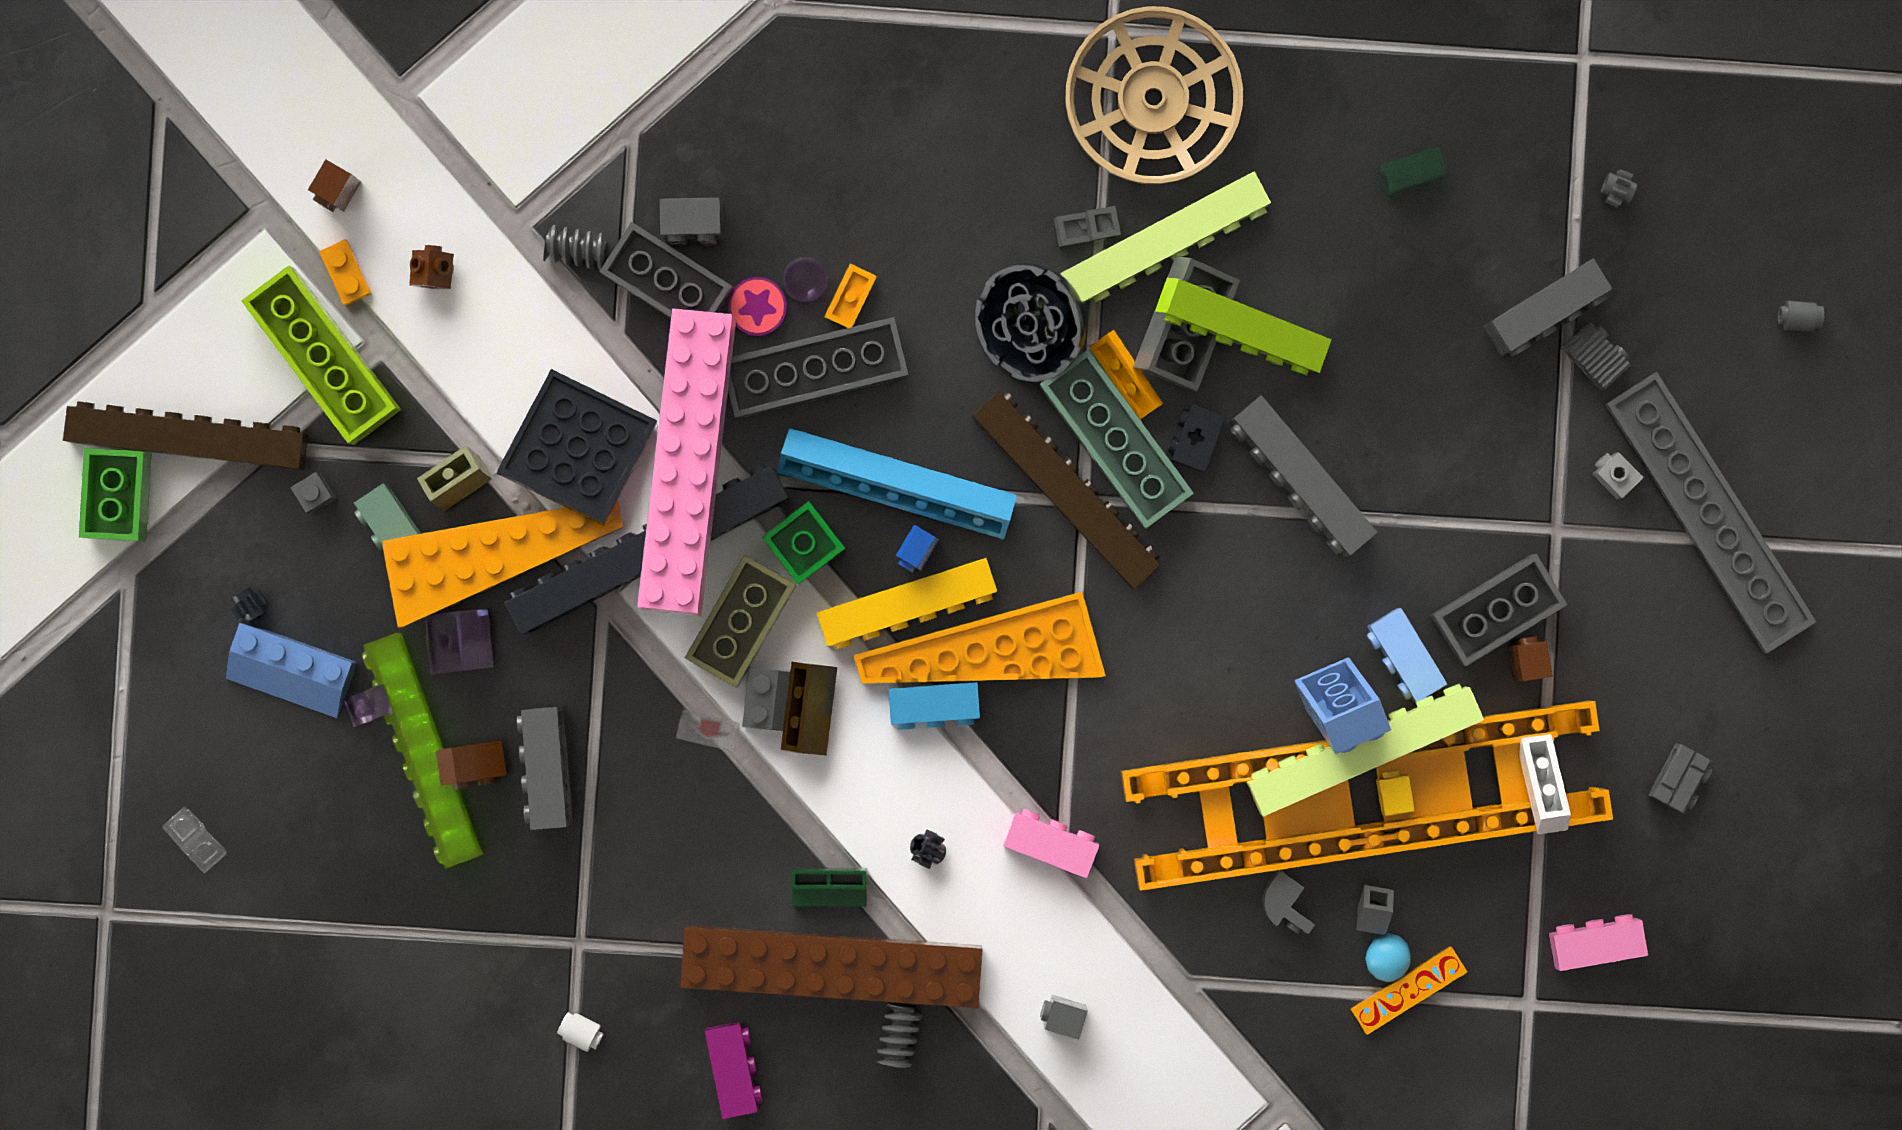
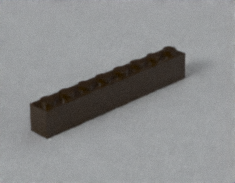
M998 391L972 417L1132 589H1135L1160 566L1156 561L1160 556L1149 544L1145 547L1142 546L1136 539L1139 533L1128 522L1123 525L1116 518L1120 513L1108 500L1103 504L1096 496L1099 490L1091 481L1087 479L1083 482L1076 475L1079 469L1068 457L1063 460L1056 453L1059 447L1049 436L1043 439L1036 432L1039 426L1028 414L1023 417L1015 409L1019 404L1007 392L1002 395Z
M77 401L76 407L67 406L62 440L65 442L304 470L308 435L300 433V427L283 425L282 431L272 430L271 424L253 422V427L241 426V420L224 418L223 424L212 423V417L194 415V420L183 419L182 413L165 412V416L160 417L153 416L154 410L136 408L135 413L124 412V407L106 405V410L94 409L95 403Z

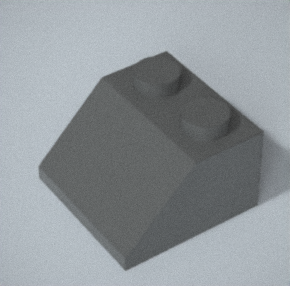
M749 667L742 727L783 731L790 672Z

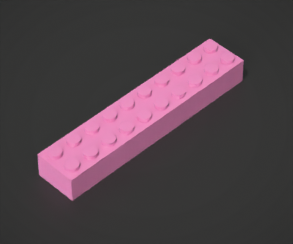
M672 309L637 605L641 610L702 616L736 320L732 314Z

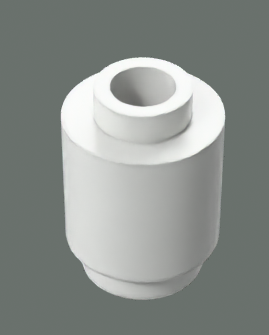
M568 1012L557 1031V1034L563 1036L562 1040L586 1052L590 1048L596 1050L603 1037V1033L599 1031L601 1025L577 1013L573 1015Z

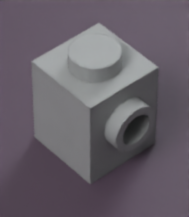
M1619 452L1613 453L1611 456L1608 453L1602 456L1595 463L1598 469L1592 474L1616 499L1623 498L1644 478Z

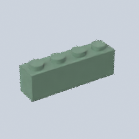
M381 484L354 502L358 509L354 512L363 526L369 525L374 535L371 538L380 551L383 550L382 541L421 534L388 484Z

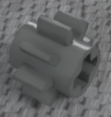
M1622 169L1617 171L1616 175L1609 172L1601 189V193L1607 195L1605 203L1617 208L1621 206L1622 202L1630 203L1637 188V183L1631 181L1632 173Z

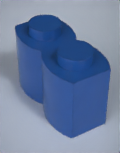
M913 525L896 554L900 558L897 564L914 573L915 569L922 571L937 546L939 539Z

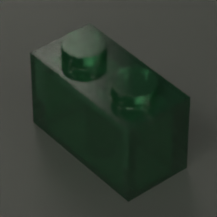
M1439 146L1382 164L1378 168L1387 197L1442 180L1448 175Z

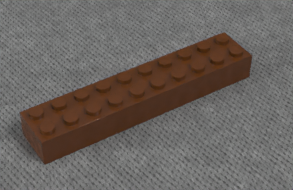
M687 925L684 928L680 988L978 1008L982 945Z

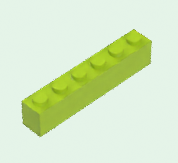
M1177 278L1166 279L1155 312L1165 315L1164 321L1177 326H1181L1182 322L1191 325L1189 329L1191 332L1206 336L1207 332L1216 335L1215 341L1228 346H1232L1233 342L1242 345L1240 349L1242 352L1257 356L1258 352L1267 355L1266 361L1280 366L1285 362L1292 365L1291 371L1305 376L1308 375L1309 371L1320 373L1332 340Z

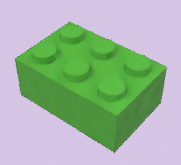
M84 448L78 538L146 542L152 453Z

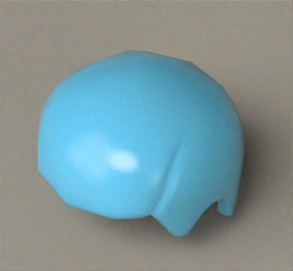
M1391 933L1375 937L1366 952L1367 970L1376 979L1384 982L1399 980L1410 966L1411 953L1408 944L1400 936Z

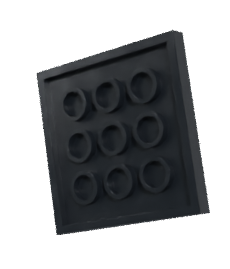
M551 369L505 454L497 474L604 526L655 429L657 420Z

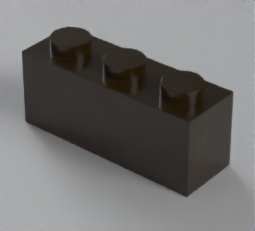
M791 661L781 750L827 756L837 667Z

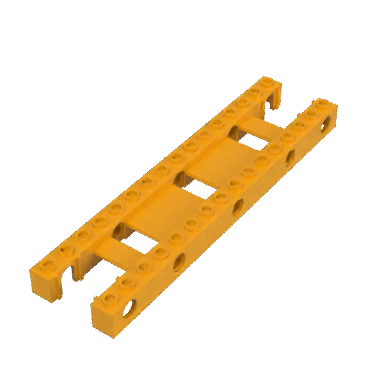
M1588 700L1483 716L1484 720L1376 767L1377 779L1383 778V772L1400 770L1401 775H1409L1415 811L1388 816L1383 815L1384 821L1355 825L1349 782L1346 780L1263 816L1266 839L1237 843L1229 786L1252 780L1251 774L1261 769L1268 768L1269 772L1280 767L1278 762L1295 755L1296 760L1307 756L1306 750L1316 745L1323 744L1324 748L1330 746L1326 740L1121 771L1126 802L1134 801L1135 803H1141L1140 800H1143L1145 797L1157 795H1171V797L1176 798L1177 794L1199 791L1208 848L1189 851L1182 848L1179 849V852L1156 856L1142 854V858L1134 859L1138 888L1142 891L1537 831L1519 758L1521 739L1551 734L1554 741V737L1562 734L1580 733V735L1588 736L1591 735V732L1600 731L1595 701ZM1492 746L1501 804L1473 808L1464 751H1468L1470 748ZM1588 787L1589 790L1567 793L1566 798L1571 814L1569 826L1613 820L1609 790Z

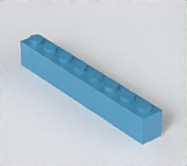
M789 428L776 472L1000 539L1005 538L1017 495L791 428Z

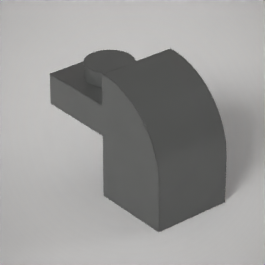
M1276 870L1264 888L1262 895L1264 912L1268 919L1276 926L1285 917L1287 920L1284 924L1297 934L1301 930L1309 934L1315 924L1292 908L1304 887L1281 870Z

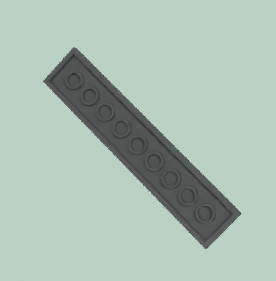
M1657 372L1653 373L1607 402L1605 405L1763 653H1769L1816 623L1817 621Z

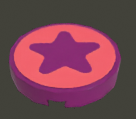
M752 277L743 280L733 289L729 297L728 311L735 318L736 327L740 331L750 336H764L772 333L782 325L786 317L787 302L784 292L776 283L767 278Z

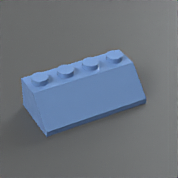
M239 623L229 651L226 679L338 718L358 662L251 624Z

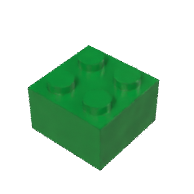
M810 501L762 536L763 540L798 585L846 550Z

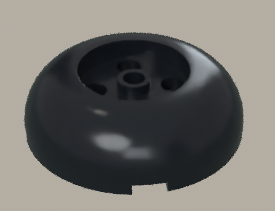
M1034 263L1015 264L991 276L984 284L986 286L981 297L977 299L975 324L980 343L996 366L1001 365L1012 373V377L1031 382L1051 379L1069 368L1082 350L1087 328L1083 303L1072 284L1055 270ZM1041 297L1046 302L1045 306H1043L1041 303ZM1019 302L1025 307L1023 313L1018 312ZM1049 329H1050L1053 333L1055 332V336L1050 333Z

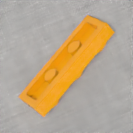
M1114 330L1089 347L1139 419H1142L1163 404L1142 371L1133 367L1134 359Z

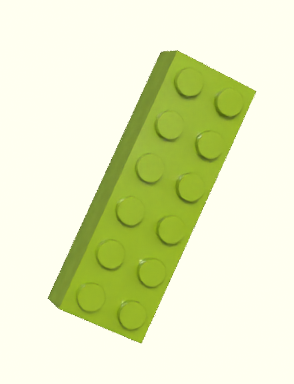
M288 265L241 300L348 444H357L401 411L400 407L295 268Z

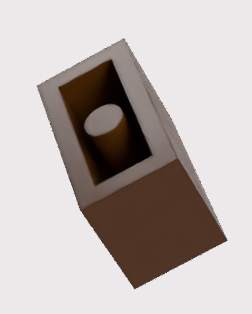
M325 159L310 184L308 191L315 195L312 199L329 211L334 212L337 208L344 212L361 181L351 173Z
M1538 636L1516 638V644L1508 645L1513 681L1553 677L1547 641H1538Z
M502 740L435 750L441 786L452 784L453 790L471 787L470 781L477 780L478 786L496 783L495 777L507 775Z

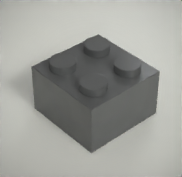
M719 197L660 199V235L665 241L670 243V246H687L688 241H697L703 246L717 245V240H724V210L721 199Z

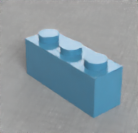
M977 682L888 689L891 725L897 724V730L915 729V723L927 722V728L944 727V721L956 720L957 726L974 724V719L980 718Z

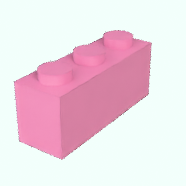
M1023 809L1022 813L1015 812L1003 843L1004 847L1079 876L1088 877L1099 848V843L1094 842L1096 836L1081 830L1078 831L1077 835L1066 831L1068 825L1051 819L1050 824L1039 820V814L1027 809Z
M1632 914L1616 916L1615 922L1604 923L1603 919L1585 922L1586 927L1574 928V924L1556 927L1557 932L1549 933L1554 965L1559 971L1648 956L1642 920L1633 918Z

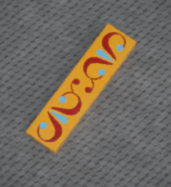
M1450 946L1406 973L1399 980H1395L1350 1009L1366 1035L1461 977L1467 973V970Z

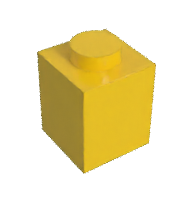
M1400 770L1383 772V778L1376 779L1382 815L1388 816L1415 811L1409 775H1401Z

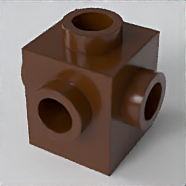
M425 245L424 250H412L409 286L428 289H451L454 254L442 252V246Z

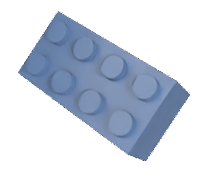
M1349 657L1294 680L1307 713L1335 754L1349 752L1356 745L1368 740H1377L1384 733L1391 731L1380 699Z

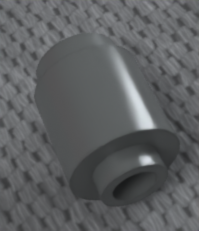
M1786 301L1784 306L1779 307L1778 323L1782 324L1784 330L1814 332L1815 329L1821 330L1823 326L1824 307L1817 306L1815 302Z

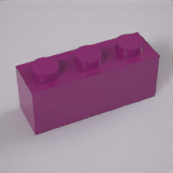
M742 1021L706 1028L705 1035L722 1119L758 1112L759 1104L763 1103V1096L760 1085L755 1086L753 1074H757V1067L754 1056L749 1057L747 1045H751L749 1028H743Z

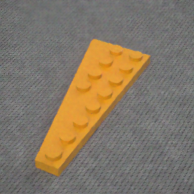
M618 500L604 526L565 507L382 541L398 628L406 627L446 607L457 604L468 597L481 593L532 568L543 565L554 558L565 555L574 549L622 529L623 524Z
M1082 592L854 655L861 684L1093 678L1106 676Z

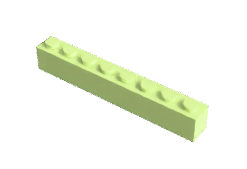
M1254 171L1060 274L1072 284L1083 304L1093 299L1094 303H1097L1110 296L1108 290L1118 285L1120 289H1124L1136 282L1135 276L1143 272L1148 276L1163 268L1161 263L1171 258L1174 262L1176 256L1185 257L1189 254L1187 249L1196 244L1199 248L1208 245L1215 240L1213 235L1222 230L1226 235L1241 227L1239 223L1241 220L1250 217L1251 221L1263 216L1267 213L1265 208L1270 205L1271 201Z
M1456 684L1443 690L1445 696L1435 700L1433 696H1429L1417 701V708L1406 712L1405 708H1401L1388 714L1391 731L1384 733L1377 740H1368L1358 744L1349 752L1335 754L1330 746L1324 748L1323 744H1319L1307 749V756L1296 760L1294 755L1278 762L1280 767L1269 772L1268 768H1264L1252 773V780L1247 781V785L1260 814L1266 816L1483 721L1484 718L1470 687L1465 686L1461 688L1460 684Z

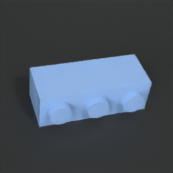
M1396 608L1367 626L1370 631L1367 634L1370 643L1375 649L1380 648L1386 657L1382 662L1391 675L1396 673L1401 682L1397 686L1406 700L1411 698L1413 702H1417L1447 685V682L1401 608Z

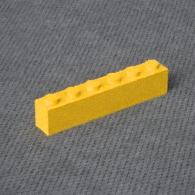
M987 558L816 613L827 646L834 645L835 650L852 645L851 639L862 636L863 641L880 636L879 630L890 627L891 631L894 632L909 627L907 621L919 618L920 623L937 618L935 612L947 609L949 614L965 609L964 603L974 599L976 605L993 600L992 593H996L997 589Z

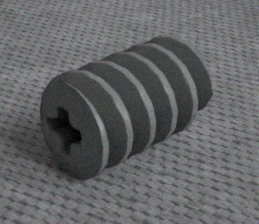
M553 225L546 236L543 261H546L550 254L553 263H557L562 256L563 264L569 265L574 258L575 266L580 267L585 260L588 269H592L597 261L598 269L601 270L606 261L608 245L607 242H604L603 233H599L596 240H593L591 231H587L585 237L581 238L579 229L575 230L573 236H569L568 227H564L561 234H557L556 225Z
M888 1002L886 1006L893 1009L894 1012L884 1015V1018L891 1021V1025L882 1026V1030L889 1033V1036L880 1038L879 1041L887 1045V1047L877 1050V1053L884 1056V1060L876 1062L897 1068L912 1067L913 1061L905 1056L915 1054V1050L908 1045L917 1043V1038L910 1033L918 1032L920 1026L912 1021L921 1020L922 1015L915 1011L917 1009L915 1007Z

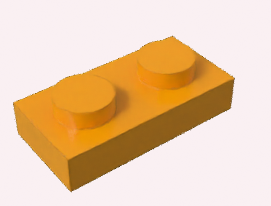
M344 239L319 251L344 306L372 294L348 240Z
M850 263L824 317L845 328L853 327L877 276Z

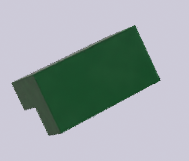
M793 868L791 870L792 906L866 907L867 868Z

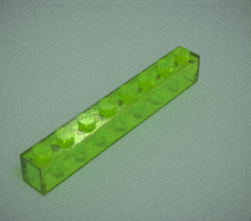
M394 633L363 645L365 652L362 653L363 661L367 669L372 668L375 680H372L374 691L378 697L382 696L386 707L382 708V712L387 724H392L396 735L392 736L398 753L403 752L406 763L403 764V769L407 779H413L416 788L413 796L418 808L423 807L427 817L423 820L427 834L434 836L437 846L433 849L438 863H443L446 869L482 855V850L459 789L453 790L452 784L440 785L435 750L444 749L402 633Z

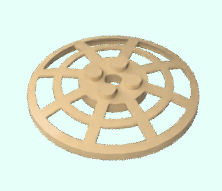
M1147 6L1117 14L1100 24L1087 36L1077 50L1069 69L1065 103L1068 120L1074 136L1083 150L1096 164L1109 173L1127 181L1141 184H1166L1178 182L1197 174L1222 154L1239 124L1243 107V84L1234 54L1225 40L1211 26L1198 17L1182 10ZM1147 17L1173 20L1167 37L1144 36L1132 40L1124 23ZM1183 25L1191 26L1206 36L1218 49L1221 56L1205 64L1203 59L1193 49L1178 41ZM1113 29L1120 46L1115 48L1105 58L1097 72L1082 67V61L1091 47L1105 33ZM1148 45L1164 46L1159 62L1150 61L1145 63L1141 62L1135 48ZM1175 50L1186 56L1197 69L1182 76L1178 70L1170 66ZM1125 54L1131 70L1125 75L1123 80L1119 81L1105 76L1112 64ZM1225 67L1229 70L1233 87L1231 115L1214 111L1215 88L1211 75ZM1076 78L1093 84L1092 108L1096 120L1083 126L1079 125L1074 105ZM1203 80L1206 90L1205 108L1189 104L1188 87ZM1101 87L1118 93L1119 109L1105 116L1103 115L1100 102ZM1149 90L1160 92L1162 101L1158 105H1150L1146 102L1145 94ZM1184 115L1201 120L1196 130L1182 142L1174 126L1181 121ZM1125 119L1130 126L1136 129L1132 145L1121 140L1110 129V126ZM1209 123L1227 127L1216 147L1203 160L1194 164L1187 149L1201 138ZM1102 131L1104 136L1114 146L1128 154L1124 169L1122 170L1102 158L1089 144L1086 137ZM1164 132L1171 145V148L1163 150L1143 149L1148 133L1157 134ZM1176 155L1184 169L1178 173L1163 176L1135 174L1139 158L1163 159Z

